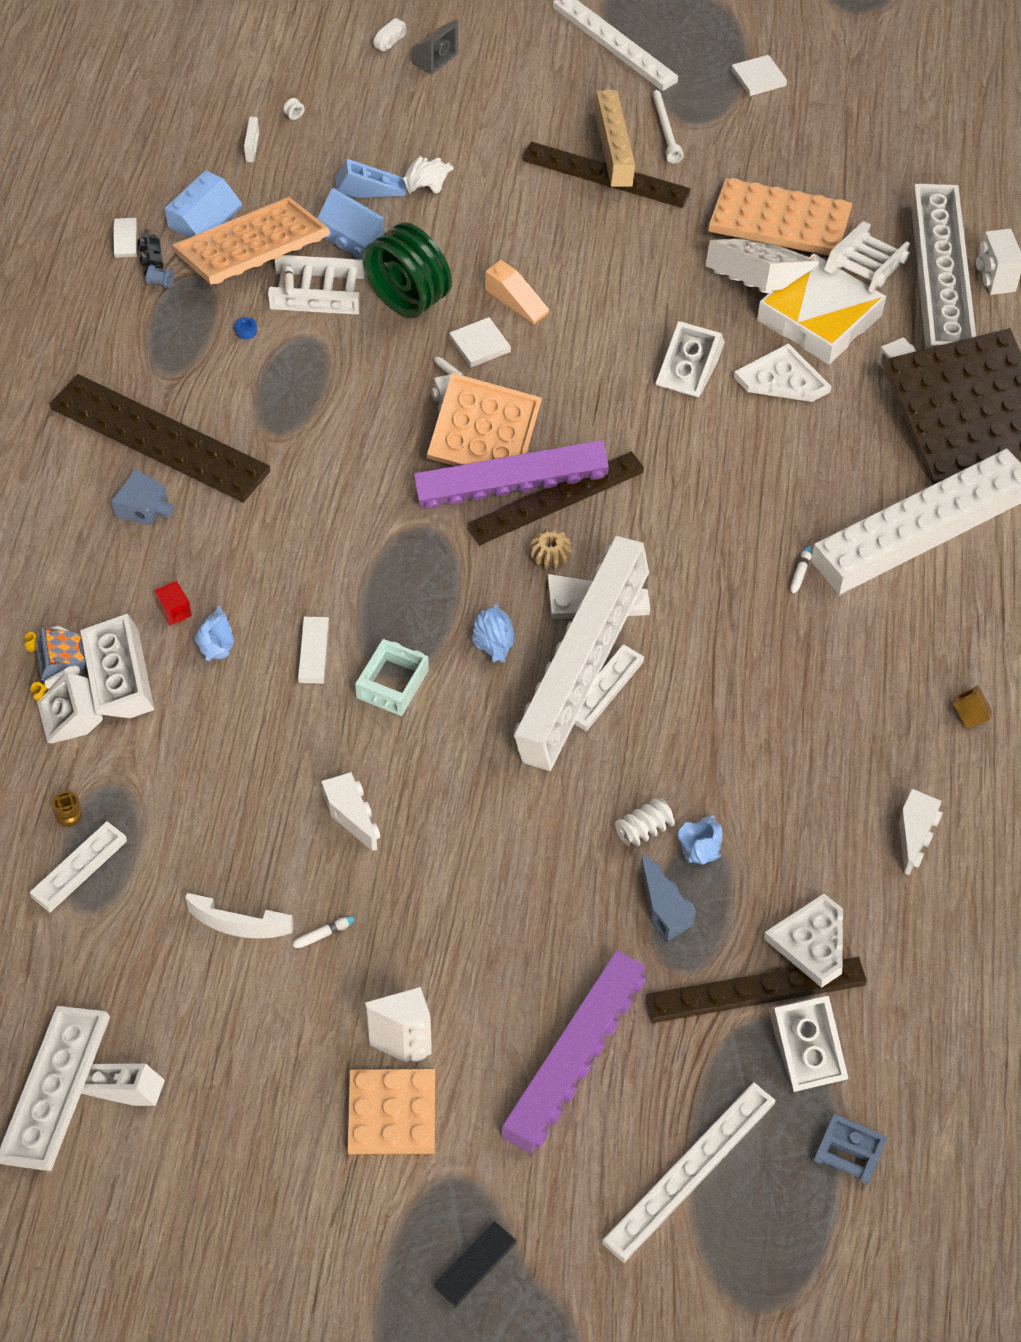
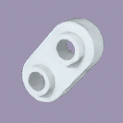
M395 18L384 26L375 36V48L386 51L399 39H402L406 34L405 22Z

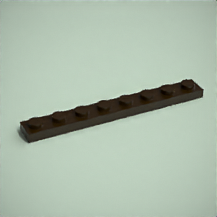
M532 141L523 155L524 162L611 187L606 163ZM634 172L632 187H612L680 208L684 207L691 188Z
M632 451L608 461V474L604 475L601 479L592 480L589 477L583 478L580 482L568 484L567 481L558 483L555 487L546 488L467 523V529L480 546L643 473L644 466Z
M853 957L842 959V974L823 987H820L796 967L646 994V1003L651 1022L657 1023L865 986L867 980L860 958Z

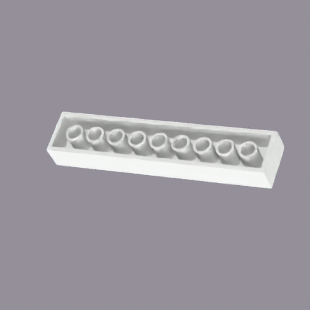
M915 184L911 199V212L925 349L976 337L958 185Z
M1005 449L815 543L811 563L834 590L841 595L1021 504V463L1008 449Z
M616 536L612 545H608L602 564H599L596 568L593 582L588 584L583 601L577 605L573 621L569 622L566 627V635L563 641L557 644L555 656L552 662L547 664L542 682H538L536 685L535 695L532 701L527 703L521 723H518L514 729V738L516 739L522 763L551 771L575 723V718L579 715L588 697L587 695L597 675L600 673L649 574L644 543Z

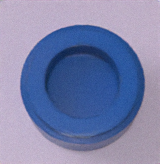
M249 317L238 319L234 324L236 336L241 339L253 338L257 334L256 321Z

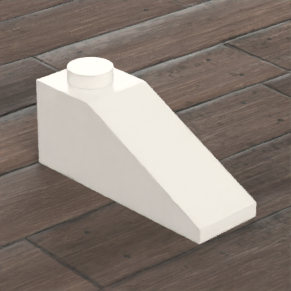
M92 1064L81 1094L132 1106H156L165 1080L147 1064Z

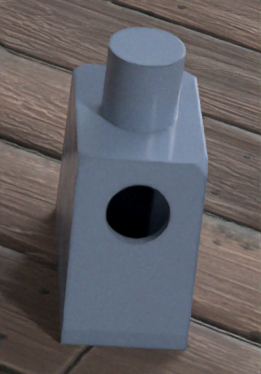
M136 469L112 500L115 517L147 525L152 524L159 514L170 518L174 512V505L168 503L166 488Z

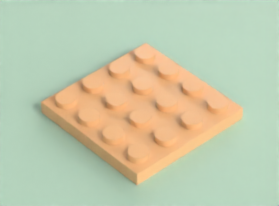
M451 373L427 459L459 466L527 454L542 398Z

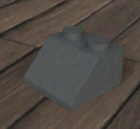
M453 20L439 27L421 42L417 43L412 48L413 64L432 75L457 56L458 21Z

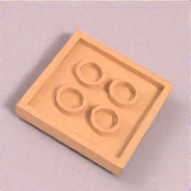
M435 1069L350 1070L348 1154H435Z

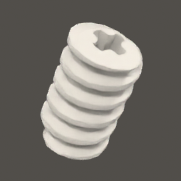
M658 797L651 800L649 804H644L640 809L634 810L632 814H627L623 819L617 820L615 828L619 838L625 845L629 846L632 843L635 847H639L641 845L639 837L644 842L649 841L648 833L655 837L658 835L656 827L661 832H664L666 830L665 823L672 827L675 825V821L666 801Z

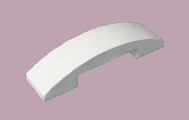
M190 893L186 895L188 911L205 925L226 934L244 938H274L291 934L294 929L292 915L265 910L263 919L215 909L213 898Z

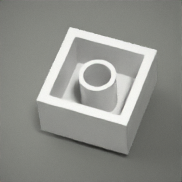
M1011 229L987 231L983 241L980 243V255L976 259V267L978 271H981L983 284L987 286L990 295L1016 292L1021 275V251Z

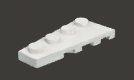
M548 574L551 619H573L576 615L577 605L585 597L588 584L593 581ZM641 588L628 616L650 615L648 589Z

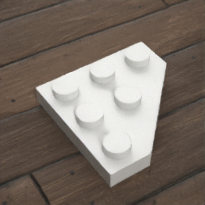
M790 344L734 371V379L750 393L813 402L831 391V385Z
M822 894L767 930L764 940L820 987H823L842 974L843 908L827 895Z

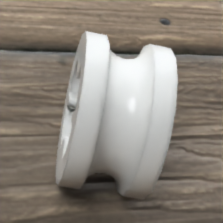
M296 98L289 99L283 107L284 113L292 120L300 118L305 110L304 105Z

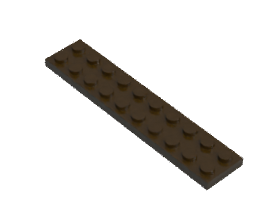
M77 374L50 403L51 410L243 503L270 473V465L80 374Z

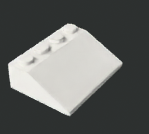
M748 239L710 240L706 266L714 269V273L727 274L729 279L744 281V285L759 287V291L764 293H772V290L785 288L818 266L819 263L815 259L781 246Z

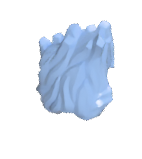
M494 605L493 608H488L485 611H480L475 620L471 637L472 642L478 649L484 650L492 656V662H505L509 648L514 643V629L510 617L506 612L499 609L498 605Z
M217 606L216 611L205 619L195 637L199 650L205 655L207 661H210L212 658L215 660L227 658L234 643L231 626L221 606Z
M715 816L703 817L701 821L696 823L685 822L678 831L677 837L681 842L683 855L689 863L704 865L722 856L719 853L723 841L722 827L720 823L716 822Z

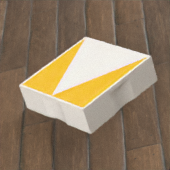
M813 254L809 258L819 261L818 266L785 288L772 290V293L765 296L759 304L757 321L778 334L795 341L804 350L829 365L848 348L854 338L864 333L882 316L886 296L876 290L872 293L869 292L870 286L839 268L833 273L825 271L827 261Z

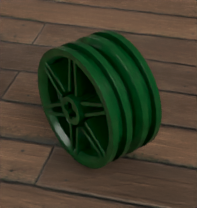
M407 222L398 223L364 248L362 260L366 276L379 298L397 314L406 318H416L449 294L452 287L449 265L437 244L419 227Z

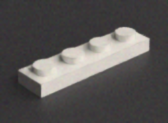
M623 644L597 675L579 715L575 718L574 724L587 732L642 665L644 656Z
M106 821L29 892L31 898L49 913L52 912L127 842L126 836Z

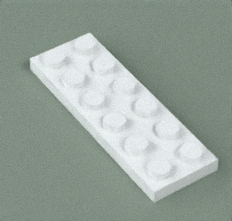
M63 1006L56 1007L1 1144L0 1164L46 1171L52 1170L109 1022L110 1016L106 1011Z

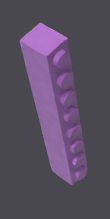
M600 440L414 473L420 507L433 509L439 507V504L449 502L450 505L462 503L465 499L483 500L488 495L496 494V496H506L510 494V491L520 490V492H528L538 486L551 488L557 486V483L566 481L568 484L580 482L583 478L589 477L592 480L601 479L604 475L608 474L609 466L604 441Z
M616 950L503 1124V1139L531 1155L537 1146L539 1148L543 1146L549 1134L547 1132L551 1123L557 1124L563 1113V1109H561L565 1101L570 1102L573 1099L578 1088L576 1086L580 1078L584 1080L587 1077L592 1066L590 1064L594 1056L598 1058L601 1055L606 1044L604 1042L608 1034L612 1036L615 1033L620 1022L618 1020L621 1013L626 1014L633 1003V994L635 991L640 992L647 980L644 977L645 965Z

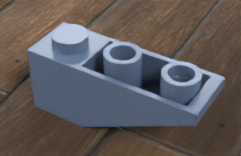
M647 854L642 856L641 875L651 922L668 942L694 925L696 911L693 904L680 895L677 885L665 877L660 865L656 861H652Z

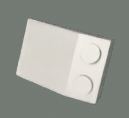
M678 321L657 378L656 386L699 398L718 362L725 342L722 333Z
M818 996L769 1007L774 1034L793 1092L848 1079L829 996Z

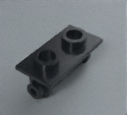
M145 228L142 237L138 238L137 249L140 250L139 264L142 266L143 275L146 276L150 265H154L158 269H162L164 265L162 254H160V239L156 235H148V229Z

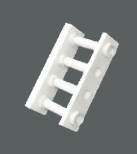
M863 221L831 250L824 270L833 273L837 268L844 267L872 281L868 289L872 293L877 287L881 288L886 278L901 263H906L910 254L907 251L910 243L906 241L899 249L871 237V234L868 233L871 224ZM858 252H861V253H863V254H865V255H867V256H869V257H871V258H873V259H870V258H868V257H866V256H864V255H862V254H860V253H858ZM851 260H854V261H856V262H858V263H860V264H862V265H864V266H866V267H868V268H870V269H872V270H869V269H867V268H865V267H863V266H861V265H859V264H857V263H855V262H853V261H851Z
M283 255L275 259L276 274H280L278 287H269L270 309L359 314V292H354L356 278L364 279L365 277L363 260ZM288 264L294 270L293 275H303L301 289L294 288L291 296H287L285 293V274L283 270ZM312 276L325 277L323 290L310 289ZM334 277L347 278L345 291H332Z

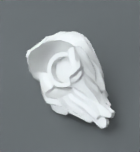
M419 156L410 165L405 177H403L407 191L411 194L418 187L429 186L433 193H439L442 190V183L447 173L453 170V166L450 163L444 164L440 158L427 161L426 157L422 158V156Z

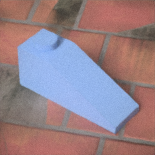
M350 159L345 160L335 176L336 189L345 195L355 198L405 196L406 194L403 177Z

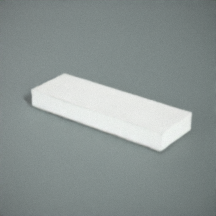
M304 617L298 675L299 683L324 684L329 617Z

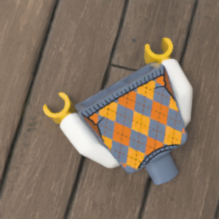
M54 626L51 628L41 627L38 635L34 632L25 634L26 642L24 646L29 652L37 651L40 679L45 682L44 684L34 682L31 685L30 690L32 693H35L33 695L35 701H38L45 695L47 690H50L67 672L81 676L86 664L82 637L79 633L70 632L61 626Z

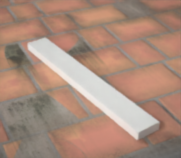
M753 1082L602 1240V1244L619 1260L625 1263L775 1104V1099Z

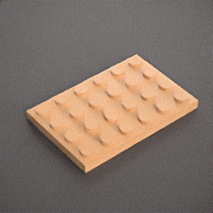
M726 178L712 215L708 232L829 256L831 250L843 240L852 203L842 199L825 198L822 195L815 196L801 191H789L780 187H769L759 183Z
M286 197L173 244V249L181 259L212 285L221 283L224 279L233 275H240L252 267H259L271 259L280 258L285 253L299 250L304 245L318 242L323 237L329 235V230L325 224L290 197Z

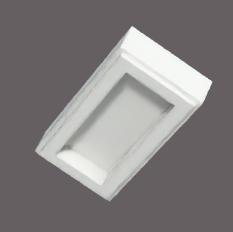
M249 117L244 144L246 162H253L255 160L259 138L257 117Z

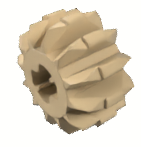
M545 529L543 534L536 533L535 539H532L530 555L535 560L537 566L544 564L545 569L549 566L557 569L558 564L565 566L567 559L571 556L570 539L566 538L564 532L557 534L556 529L553 532H548Z

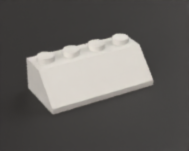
M125 614L80 630L95 712L101 715L133 718L153 711L154 705L139 630L130 616Z

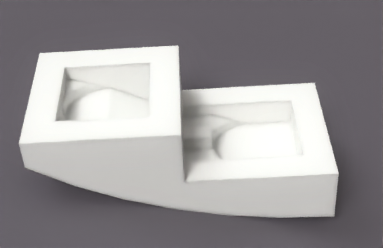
M137 218L114 219L115 258L137 257Z

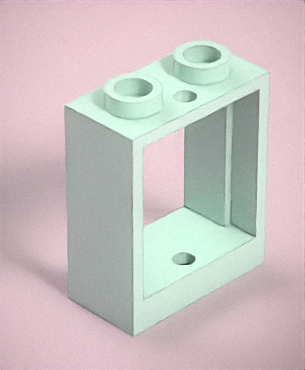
M383 639L355 684L356 698L402 716L429 671L428 656L420 651L405 648L397 642ZM386 660L415 671L403 693L374 682Z

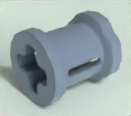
M150 265L146 273V283L149 285L153 283L163 285L167 289L171 288L174 279L173 269L163 270Z

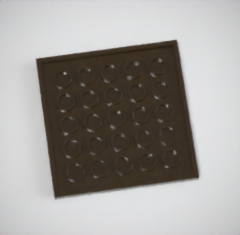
M1010 328L883 360V368L932 485L1005 449H1008L1021 462V351Z

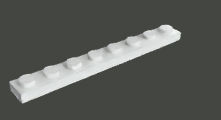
M578 0L553 1V8L660 90L664 91L678 82V75Z

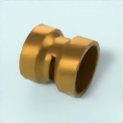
M71 791L58 793L52 800L57 822L65 827H72L78 824L82 818V810L77 795Z

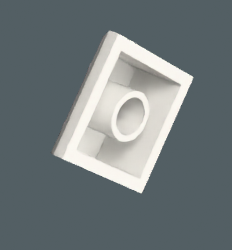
M67 672L37 701L47 743L52 744L87 735L103 720L102 715L95 712L89 678Z

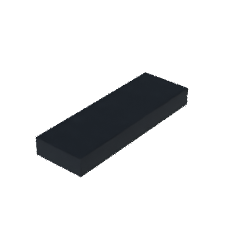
M494 1221L434 1284V1288L453 1306L457 1307L514 1247L516 1239Z

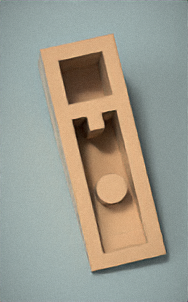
M498 261L485 271V290L531 323L535 324L549 313L548 307L518 271L504 261Z

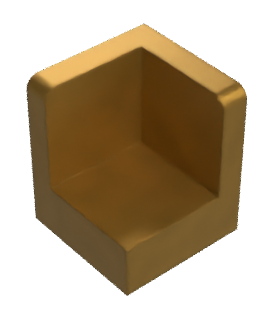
M979 685L955 695L953 705L967 729L990 720L992 710Z

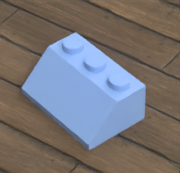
M205 170L165 207L167 224L169 228L190 238L226 223L242 207V202L223 178Z
M335 188L330 190L317 218L329 230V235L323 237V239H327L340 249L352 254L356 259L362 260L364 248L385 233L384 217Z

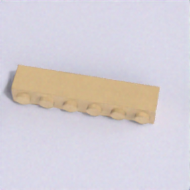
M610 89L597 91L594 113L611 187H632L635 162L618 91Z

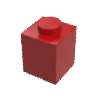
M177 581L154 590L157 606L169 626L182 622L192 616L190 602Z

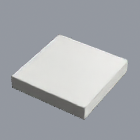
M769 55L732 65L731 71L749 96L787 85V79Z
M489 317L449 333L450 340L470 368L511 352V346Z

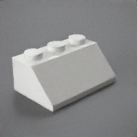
M421 987L365 1003L370 1046L404 1062L410 1060L420 1061L425 1059L427 1055L432 1054L431 1017Z

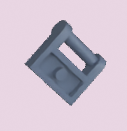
M833 1114L814 1161L821 1165L823 1162L860 1178V1182L868 1185L886 1143L887 1136ZM832 1146L866 1161V1167L864 1168L828 1152L829 1147Z

